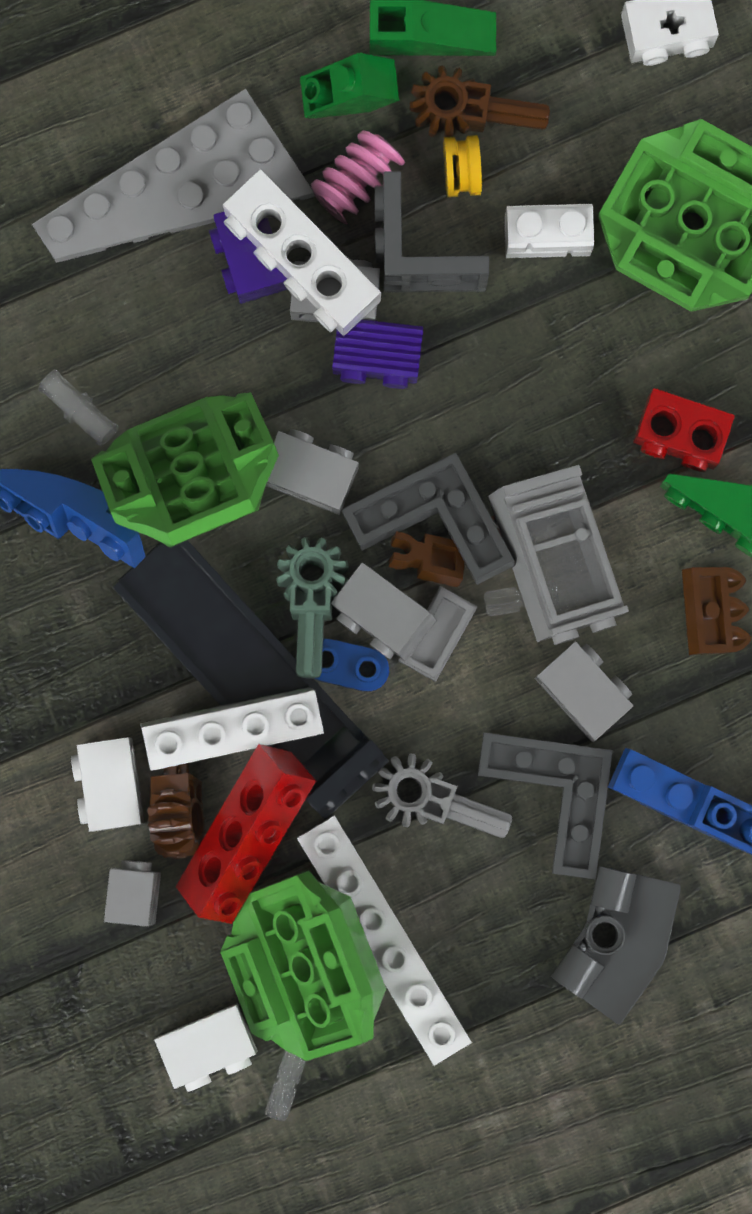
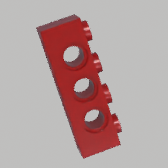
M262 744L257 745L176 885L177 890L198 918L233 923L314 786L316 780L292 752Z

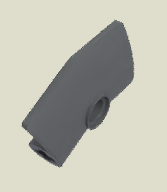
M599 866L588 918L584 928L551 977L570 992L584 999L616 1024H621L663 965L681 886L672 882ZM603 922L612 924L615 929L614 940L606 946L595 944L592 938L594 928Z

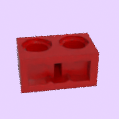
M653 388L648 396L633 443L641 445L640 451L649 456L665 459L666 454L683 459L681 465L698 472H706L707 468L714 470L720 463L735 415ZM658 416L669 419L673 426L672 434L669 436L656 434L651 427V420ZM696 430L707 431L713 438V447L709 450L697 448L692 441V433Z

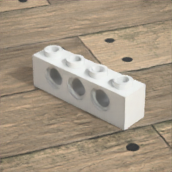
M261 169L223 204L225 215L228 217L224 221L227 228L239 240L247 237L257 247L253 252L268 270L272 271L276 267L287 278L283 284L296 299L301 302L307 298L317 309L313 313L314 316L329 332L336 328L345 336L381 302V292ZM266 217H274L281 222V227L273 234H264L257 227L259 222ZM302 247L307 249L311 253L309 261L303 265L292 264L287 259V256L294 248ZM325 278H334L341 284V289L335 295L325 296L317 290L319 282Z
M311 687L140 723L151 771L254 749L258 744L268 746L324 734L316 693Z

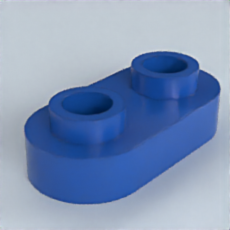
M323 639V652L331 653L334 656V663L328 668L322 667V674L320 677L314 678L315 680L363 692L376 691L386 683L389 676V664L385 656L372 648L333 639ZM372 662L376 667V673L369 678L363 677L359 672L362 663Z

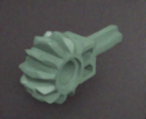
M303 537L301 539V550L298 551L294 546L288 545L286 552L290 559L278 560L277 567L284 573L280 574L276 580L279 587H287L284 597L287 601H290L292 619L298 620L296 674L298 677L313 679L320 677L322 674L324 621H332L333 605L331 602L338 594L335 588L342 589L347 583L348 579L342 574L349 570L347 561L338 560L341 555V549L338 546L331 547L326 551V539L319 538L316 546L311 547L309 539ZM317 566L323 569L324 573L318 580L307 581L301 577L304 570L308 567Z

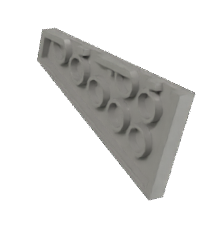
M244 89L37 220L32 226L56 263L105 251L108 247L132 241L136 243L148 240V237L167 232L175 233L214 223L213 215L223 212V204L260 169L291 201L296 199L304 200L315 197V195L247 90Z

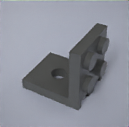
M401 171L383 172V185H375V222H383L384 227L375 228L376 263H384V293L486 291L489 277V256L402 257Z

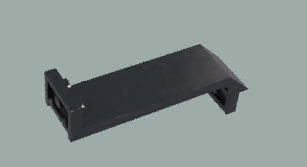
M188 540L172 547L159 542L135 568L129 569L112 585L115 591L221 706L307 687L315 690L324 734L268 746L292 752L313 776L316 782L306 800L324 820L389 762L377 745L351 721L314 679L297 676L296 659Z

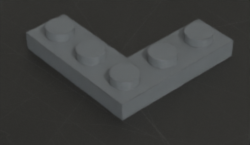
M457 453L341 509L361 551L393 536L396 531L401 532L439 513L476 585L515 566L511 553Z
M483 733L478 776L563 788L552 874L596 880L613 750Z

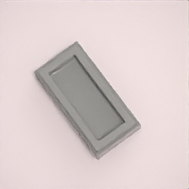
M440 586L427 609L437 621L408 659L404 661L400 658L398 662L436 682L474 615L477 606Z

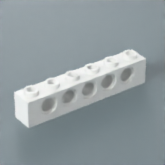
M333 816L298 837L299 843L323 883L351 897L384 984L433 1065L435 1066L471 1044L470 1038L337 818Z

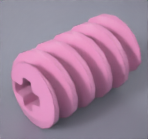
M364 130L358 134L360 145L350 143L346 146L349 158L338 155L334 159L337 170L330 167L325 168L323 177L326 182L316 179L311 183V188L322 206L344 224H347L342 211L345 209L356 215L359 210L353 200L356 197L365 202L371 200L365 187L369 185L375 188V185H381L377 175L379 173L383 174V172H392L388 165L390 161L400 166L405 164L398 151L378 134H372Z

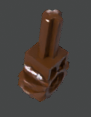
M443 65L438 67L437 78L426 71L422 74L424 85L414 84L411 93L417 99L410 102V111L420 113L415 120L417 127H423L428 123L431 124L428 134L431 137L437 135L439 128L444 129L445 137H453L454 126L463 134H466L468 131L483 133L486 122L540 130L546 129L550 115L548 105L491 97V84L477 83L473 78L461 82L462 70L460 68L454 70L452 77L447 76L446 68ZM447 95L452 97L457 105L451 110H441L436 106L434 100L439 96Z
M189 763L164 768V775L151 777L150 807L147 810L149 823L147 826L150 830V840L154 843L155 851L157 854L163 855L164 858L173 857V859H181L194 855L206 833V818L204 817L202 803V781L189 774Z

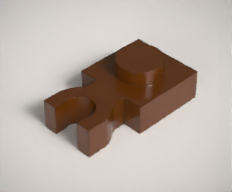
M395 532L391 539V547L401 548L406 554L394 552L389 560L390 568L399 570L409 567L417 568L418 579L458 588L463 580L464 560L452 539L425 533L422 540L418 542L409 534Z

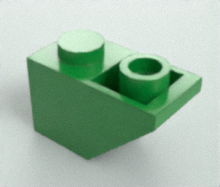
M356 53L300 77L304 116L308 119L367 113L399 101L395 59Z

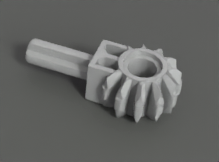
M412 753L408 755L406 769H403L400 759L394 756L391 758V764L397 773L393 775L384 767L378 771L381 777L389 780L388 785L380 783L372 785V790L375 792H387L386 798L375 802L376 808L379 809L391 803L393 808L387 813L385 818L387 821L392 822L400 810L403 812V827L410 826L411 812L414 811L421 825L426 824L427 819L444 824L447 818L499 838H505L512 823V816L509 813L455 794L457 786L442 781L443 775L441 772L435 773L428 778L425 773L432 766L431 760L426 759L419 770L415 769L416 755ZM404 778L415 779L421 787L420 797L413 803L403 802L397 795L398 783Z

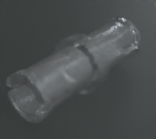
M53 370L41 381L38 390L44 393L64 412L63 417L69 423H77L100 447L105 445L115 435L119 426L92 404L93 398L86 392L81 394L60 375L58 370Z

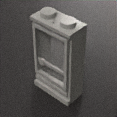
M579 465L503 486L488 496L502 539L514 559L515 566L512 569L537 642L552 638L554 645H558L578 638L577 630L589 626L592 633L600 632L616 626L615 618L629 612L627 605L624 606L608 560L580 477L583 474Z

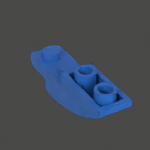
M0 469V508L8 513L15 511L24 517L26 522L37 532L42 533L46 531L60 539L70 530L78 539L82 541L89 539L98 545L103 553L113 561L122 560L133 568L146 557L139 532L115 523L104 493L101 490L56 474L22 469Z
M624 749L608 788L664 816L752 855L751 805L712 786L700 783L632 749Z

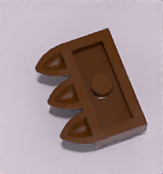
M692 567L682 569L689 655L726 654L745 648L752 640L751 636L744 629L733 626L731 623L742 619L749 611V607L741 600L729 596V594L739 590L746 583V578L739 571L729 567Z

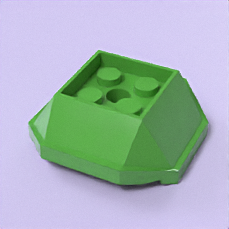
M703 119L641 139L598 215L616 270L691 312L747 300L752 293V146ZM687 213H695L702 218L704 227L699 230H692L684 224L682 216Z
M250 392L237 394L236 397L224 395L205 397L130 428L116 438L107 451H100L91 460L115 523L152 537L168 547H172L258 511L265 486L279 454Z
M310 871L250 893L236 916L232 932L226 937L220 953L251 1034L265 1041L272 1040L285 1051L305 1061L361 1045L374 1039V1019L386 991V986L351 897L318 882Z

